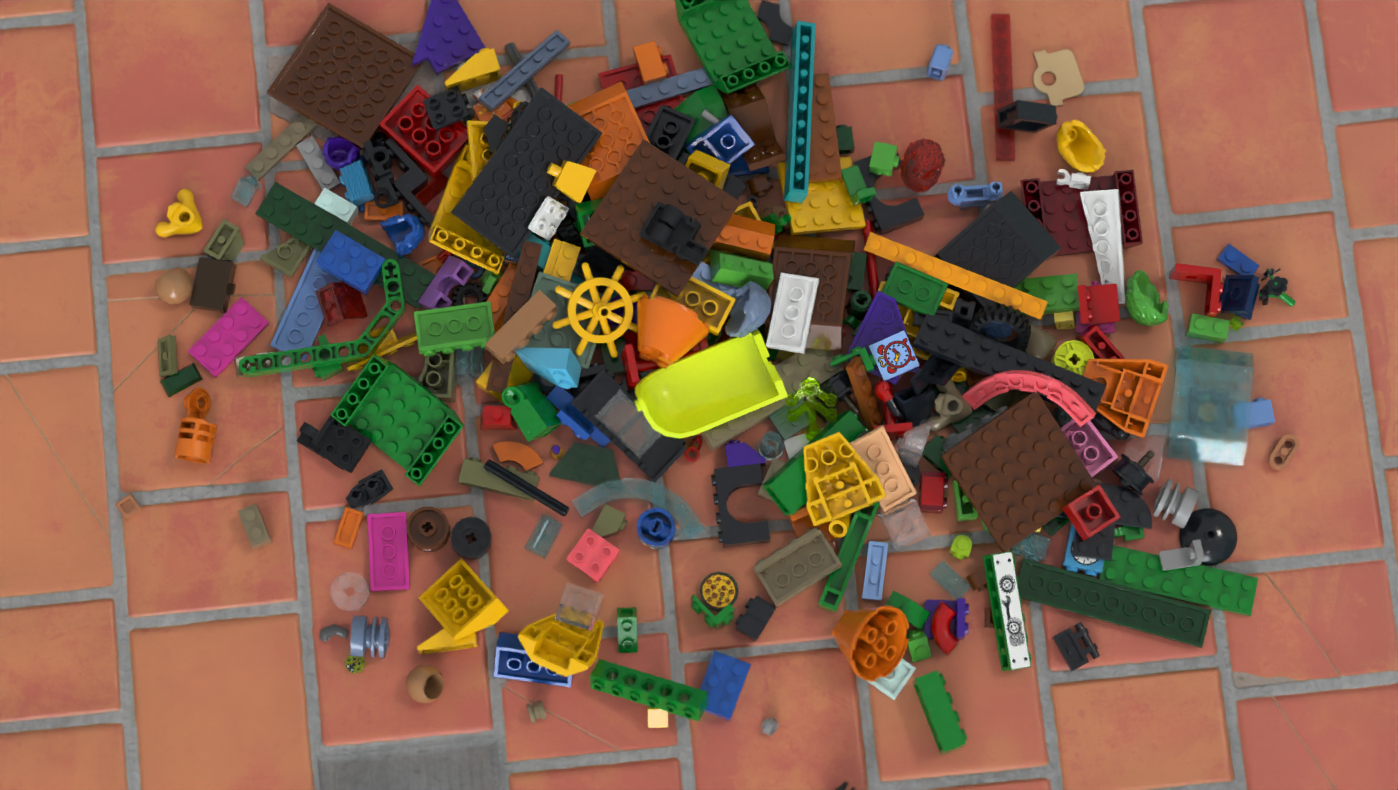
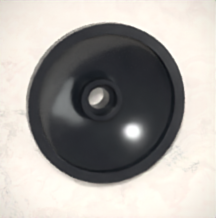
M1203 508L1192 512L1183 529L1180 528L1179 542L1181 548H1186L1190 546L1193 540L1200 539L1205 557L1201 565L1213 566L1224 562L1232 555L1237 544V531L1234 523L1226 514L1216 509ZM1212 532L1213 538H1209L1207 533Z

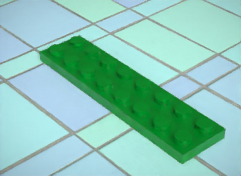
M1113 545L1112 560L1104 561L1103 570L1099 576L1100 580L1158 596L1251 616L1258 583L1257 577L1203 565L1164 571L1161 567L1159 555Z

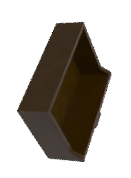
M199 257L189 305L192 308L225 314L228 309L230 295H234L236 284H233L236 265L229 261Z

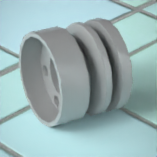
M1168 478L1158 492L1152 515L1158 517L1161 510H1163L1161 519L1165 520L1170 513L1172 514L1171 524L1183 529L1196 504L1199 491L1187 486L1183 493H1180V483L1177 482L1175 487L1171 489L1173 480Z

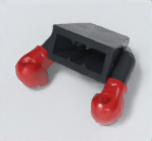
M879 381L874 387V393L887 405L891 414L898 421L904 423L912 422L913 430L920 428V421L931 416L932 407L935 403L934 400L936 399L932 383H928L919 395H915L912 386L892 395L889 383Z

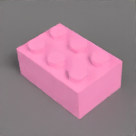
M1072 419L1061 427L1064 435L1092 478L1119 458L1091 421L1080 427Z

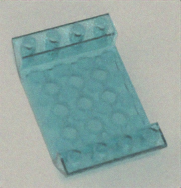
M1176 345L1174 362L1176 367L1166 458L1243 466L1248 442L1254 373L1253 353Z

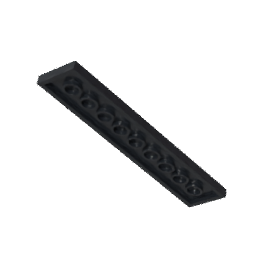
M926 314L913 343L915 348L986 377L1010 370L1032 371L1050 376L1074 390L1094 412H1096L1106 385L934 315ZM1038 392L1042 400L1059 406L1057 403L1048 399L1047 395Z

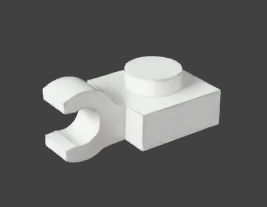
M1065 169L1058 170V175L1064 176V179H1057L1056 183L1058 185H1069L1071 188L1088 190L1091 176L1080 172L1069 175Z

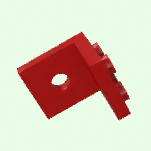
M1176 263L1170 271L1169 279L1207 284L1204 316L1217 317L1222 302L1219 301V295L1223 292V282H1221L1222 269Z

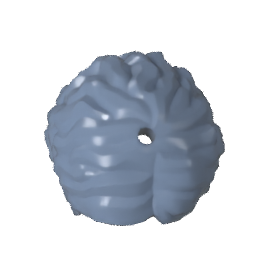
M752 281L738 288L735 294L742 297L734 303L729 313L731 318H729L725 326L726 334L730 337L742 338L752 333L765 323L770 313L771 299L768 293L759 284Z

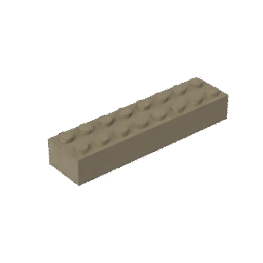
M805 349L804 354L796 353L776 365L775 368L782 379L788 397L701 432L700 435L710 451L713 452L800 397H804L812 390L814 391L827 383L826 381L833 375L837 376L843 371L841 365L833 368L830 365V362L833 361L832 358L835 357L832 351Z

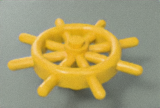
M585 262L582 264L585 281L580 283L572 292L561 286L555 288L556 293L568 298L567 317L553 322L552 326L554 329L571 325L575 333L581 337L575 350L576 355H582L590 341L593 343H607L611 357L615 358L618 356L614 340L623 335L627 329L638 333L637 324L631 322L633 317L632 303L637 302L640 297L647 295V293L643 291L630 296L626 289L618 283L624 271L623 265L617 266L611 279L604 277L593 278L590 266ZM596 286H607L600 300ZM587 289L590 291L593 302L581 297ZM615 290L621 299L608 303ZM578 303L590 310L576 314V305ZM624 306L623 317L611 312V310ZM592 317L586 330H584L579 321ZM607 318L619 324L613 331H610ZM598 321L600 322L603 335L592 334Z

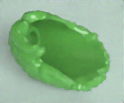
M1142 270L1135 271L1128 278L1125 294V306L1131 318L1136 323L1145 326H1155L1164 323L1168 319L1169 305L1167 301L1164 300L1160 304V294L1155 285L1151 284L1147 273Z

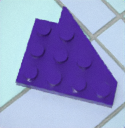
M431 0L412 62L413 66L428 60L434 72L438 75L469 60L473 55L479 53V50L486 48L458 0Z
M877 291L846 355L850 354L851 349L858 346L861 349L865 347L868 355L872 354L869 348L870 345L901 331H905L907 335L895 298ZM877 364L874 365L875 370L870 373L883 379ZM919 367L912 369L910 371L917 373ZM901 375L887 381L896 385Z

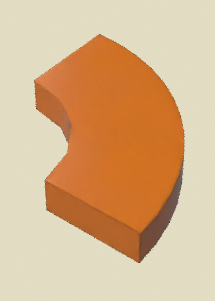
M505 441L492 445L500 463L516 462L525 471H530L544 464L540 456L533 449L522 443Z

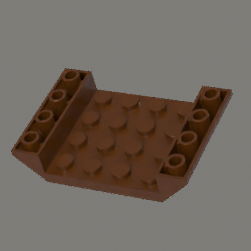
M779 234L772 264L774 280L770 284L768 294L771 299V309L765 321V345L781 273L819 278L806 349L842 352L844 336L842 327L850 264L854 257L855 240Z

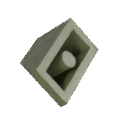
M605 504L592 531L603 539L617 535L619 530H624L628 522L625 520L626 514Z

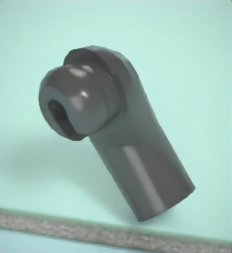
M332 624L321 629L319 638L324 642L329 641L330 637L334 635L346 639L349 630Z

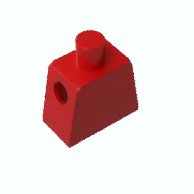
M502 405L483 406L480 410V430H517V422L513 416L511 418V408Z

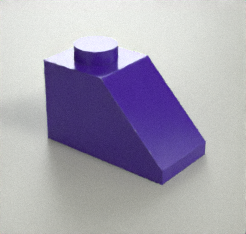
M733 440L725 445L727 467L752 464L766 466V459L745 442L740 443V440Z

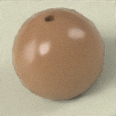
M176 267L156 279L155 290L162 301L169 304H179L190 297L193 291V281L191 275L186 270Z
M419 665L411 670L406 678L407 693L419 703H431L438 699L444 690L443 675L431 665Z

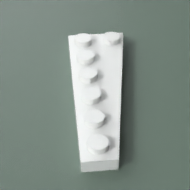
M1119 189L1080 192L1101 284H1117L1119 304L1126 303Z

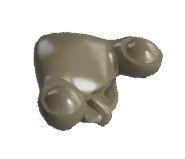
M1030 323V339L1027 349L1025 348L1024 352L1044 360L1053 351L1057 341L1050 333Z
M952 379L945 386L937 385V388L944 393L939 394L934 400L935 408L939 415L930 416L926 422L928 429L932 431H940L948 424L961 421L972 413L971 406L962 397Z

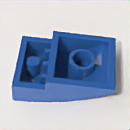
M731 114L686 143V148L691 154L698 150L730 164L755 145V143Z

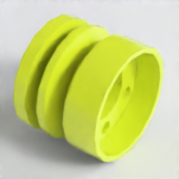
M1071 340L1059 346L1051 359V363L1083 376L1088 360L1094 359V356L1088 345L1081 341ZM1071 358H1074V361H1077L1075 365H1073V362L1070 361Z

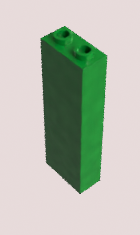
M842 411L806 445L838 432L851 443L864 429L868 433L869 430L860 424L859 418L855 413ZM802 448L762 485L784 515H793L807 502L804 449Z

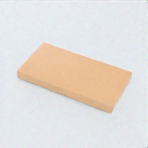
M881 425L849 443L881 481L887 496L878 501L883 512L917 494L884 426Z

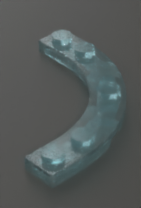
M623 478L607 481L589 489L571 501L581 518H583L598 507L614 500L626 498L641 499L656 504L669 512L688 540L705 530L694 511L679 495H676L663 485L644 479Z

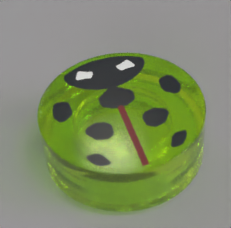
M349 655L345 661V666L349 672L357 674L365 668V660L363 657Z

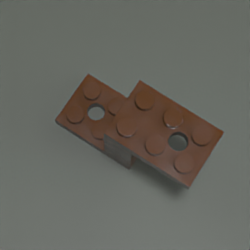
M754 83L728 95L717 89L727 109L728 116L732 114L755 143V145L741 155L748 169L753 171L785 161V153L775 138L766 99L757 84Z

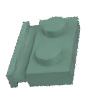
M802 397L769 417L784 441L817 421Z

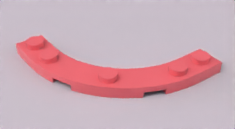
M1010 370L996 373L982 379L962 395L965 401L975 410L994 396L1009 392V390L1019 389L1020 391L1039 392L1047 395L1048 399L1062 407L1080 427L1096 415L1093 409L1070 387L1050 376L1032 371Z

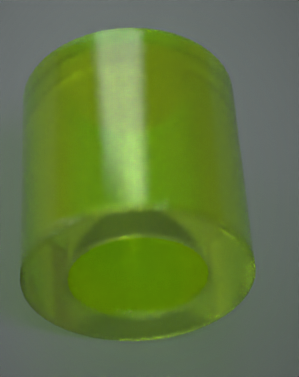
M1236 315L1230 320L1229 325L1235 331H1238L1244 325V322Z

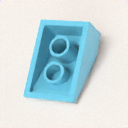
M519 348L516 351L527 370L564 389H569L570 387L578 388L582 367L570 348Z

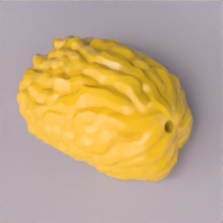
M1076 119L1061 124L1056 136L1057 148L1064 160L1072 168L1081 173L1095 172L1104 165L1106 149H1104L1102 143L1087 125Z

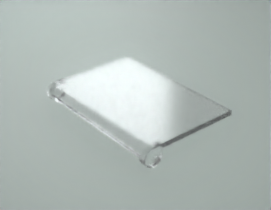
M1149 423L1144 438L1130 434L1126 441L1124 454L1132 461L1138 463L1149 449L1152 450L1155 455L1143 469L1155 483H1158L1170 427Z

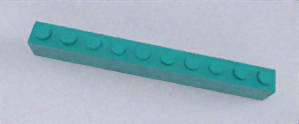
M803 21L796 22L791 38L790 64L792 67L790 68L784 186V201L803 203L808 195L816 23Z

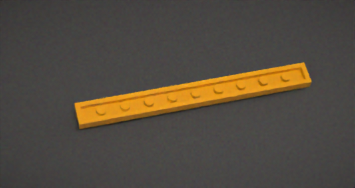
M870 232L864 247L865 251L893 262H899L956 287L997 303L1005 304L1007 307L1012 306L1013 309H1018L1020 312L1040 320L1048 304V301Z

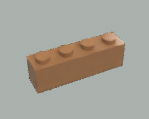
M539 290L485 343L486 349L502 364L506 361L510 362L515 357V352L519 348H524L529 343V338L533 334L537 335L543 329L542 325L547 320L551 321L556 316V304Z

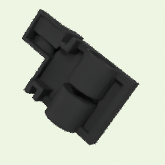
M370 140L364 142L363 156L368 166L372 164L370 169L378 188L374 195L375 204L383 209L398 204L399 200L392 184L395 180L391 172L392 162L388 150L381 146L373 148ZM379 196H388V201L385 204L378 202Z
M658 201L640 231L639 236L673 254L676 250L678 258L686 259L698 266L708 253L707 247L693 241L701 228V223L697 219H694L692 222V217L684 215L677 207L671 204L665 205Z
M331 415L320 431L304 422L299 429L301 434L296 440L317 455L329 460L335 466L349 473L353 472L372 442L371 439L349 426L344 427Z

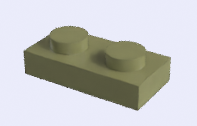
M168 335L158 339L159 376L161 377L177 374L176 336Z

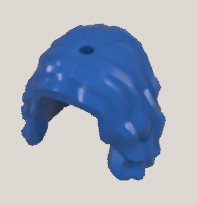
M395 215L389 217L384 222L380 221L382 229L386 231V234L393 242L398 257L411 253L424 239V227L414 215Z

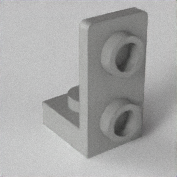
M1200 539L1193 540L1190 546L1186 548L1159 552L1161 567L1164 571L1199 566L1205 558Z

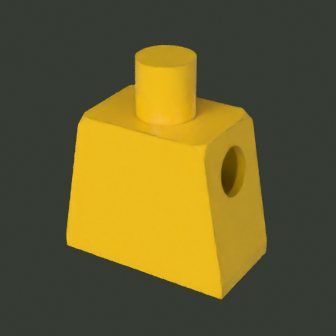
M564 160L561 166L551 162L546 173L555 177L552 183L554 187L574 202L581 203L597 170Z

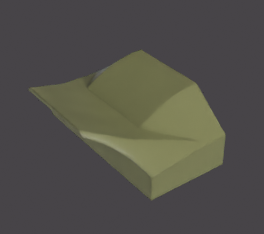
M223 219L204 248V253L217 260L234 261L245 245L240 235V228Z

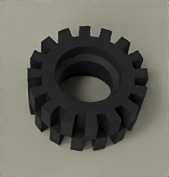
M565 216L558 226L556 233L561 241L579 247L582 245L581 240L571 221Z
M468 282L464 286H458L457 290L454 291L453 304L454 306L464 305L463 297L468 293H473L477 296V303L486 302L488 300L487 294L482 291L483 287L479 286L478 283Z

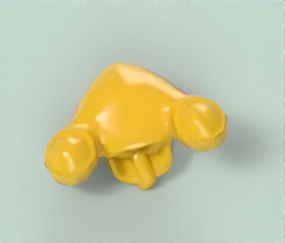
M181 189L177 194L179 202L168 206L167 218L170 220V223L164 221L159 222L155 226V232L158 236L166 238L176 234H194L202 230V219L195 205L194 194L189 189Z

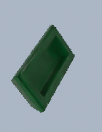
M192 363L177 371V374L170 375L160 380L168 397H171L203 379L195 364Z

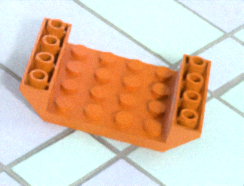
M622 82L567 106L602 132L600 138L580 164L597 170L587 189L591 200L604 198L642 140L644 139L649 142Z

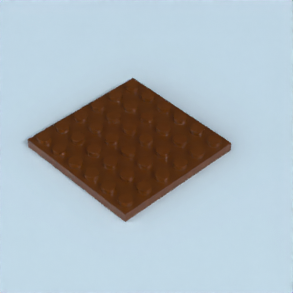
M328 3L268 89L267 95L363 150L365 149L363 143L368 140L371 141L379 129V123L390 113L423 62L413 66L414 52Z
M643 139L580 235L678 298L698 268V265L686 259L678 258L676 250L673 254L639 236L657 202L677 207L684 215L691 216L692 222L694 219H697L701 223V228L693 241L707 247L709 251L739 206L740 201Z
M1038 392L1029 393L940 455L1002 552L1011 549L1062 513L1064 506L1097 486Z

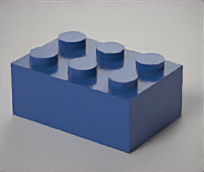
M335 230L316 260V265L318 268L367 296L382 272V264L385 258Z
M714 650L700 690L708 692V706L704 712L728 721L731 720L749 672L750 663Z

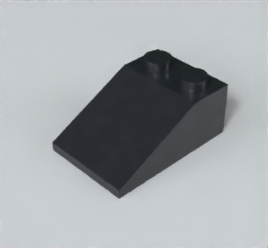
M661 104L646 133L650 144L678 161L696 119Z

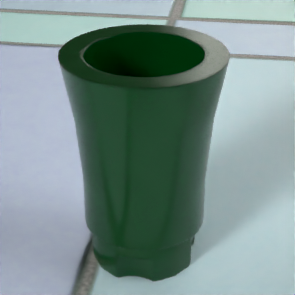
M864 290L855 292L847 302L848 307L846 311L850 316L851 314L858 321L863 320L872 303L870 294Z

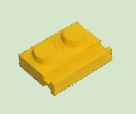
M554 238L543 273L570 282L581 247Z

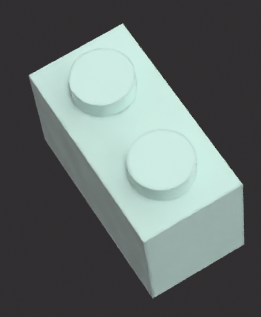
M326 188L323 189L315 202L316 206L349 225L353 223L359 213L356 205Z

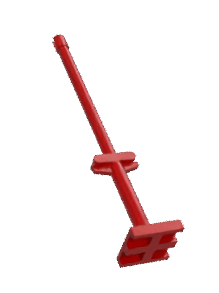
M865 220L866 226L862 229L864 245H866L870 232L874 233L871 220ZM865 251L867 254L866 261L870 294L873 301L879 289L875 254ZM886 381L887 383H889L891 387L890 391L893 395L892 383ZM883 403L885 425L882 426H884L890 440L910 439L913 431L912 422L897 424L896 418L891 414L887 405ZM881 425L873 426V430L876 429V428H878V427L881 426Z
M843 326V327H842V330H843V332H844V336H843V337H845V336H846V334H845V328H844V326ZM704 338L693 347V351L687 352L680 359L708 348L707 339ZM629 344L624 346L621 359L627 388L635 390L636 385L640 382L638 372L661 367L652 360L646 361L643 359L636 361L633 345Z

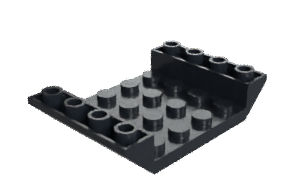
M1011 191L992 204L934 257L1015 288L1043 262L1048 261L1062 248ZM948 283L947 288L959 292V297L964 298L963 300L969 302L971 300L977 301L974 315L976 312L978 313L979 309L982 308L984 310L987 305L992 308V304L997 303ZM962 308V310L967 314L968 309Z

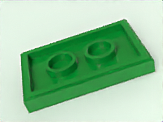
M895 262L882 293L895 298L898 305L924 316L926 314L935 316L948 283Z

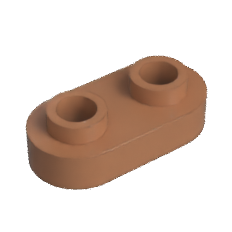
M1287 434L1279 440L1268 458L1271 468L1282 470L1288 465L1299 447V441L1294 435ZM1285 442H1289L1291 448H1287ZM1275 458H1279L1281 463L1277 464Z

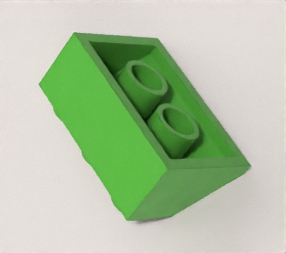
M714 249L709 250L712 282L741 288L749 281H752L767 290L774 280L773 265L770 262Z

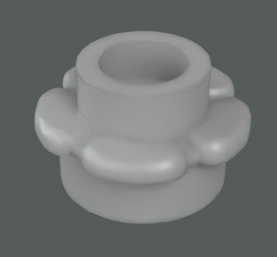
M774 717L771 719L767 718L762 723L763 734L771 736L777 730L779 723L775 721Z

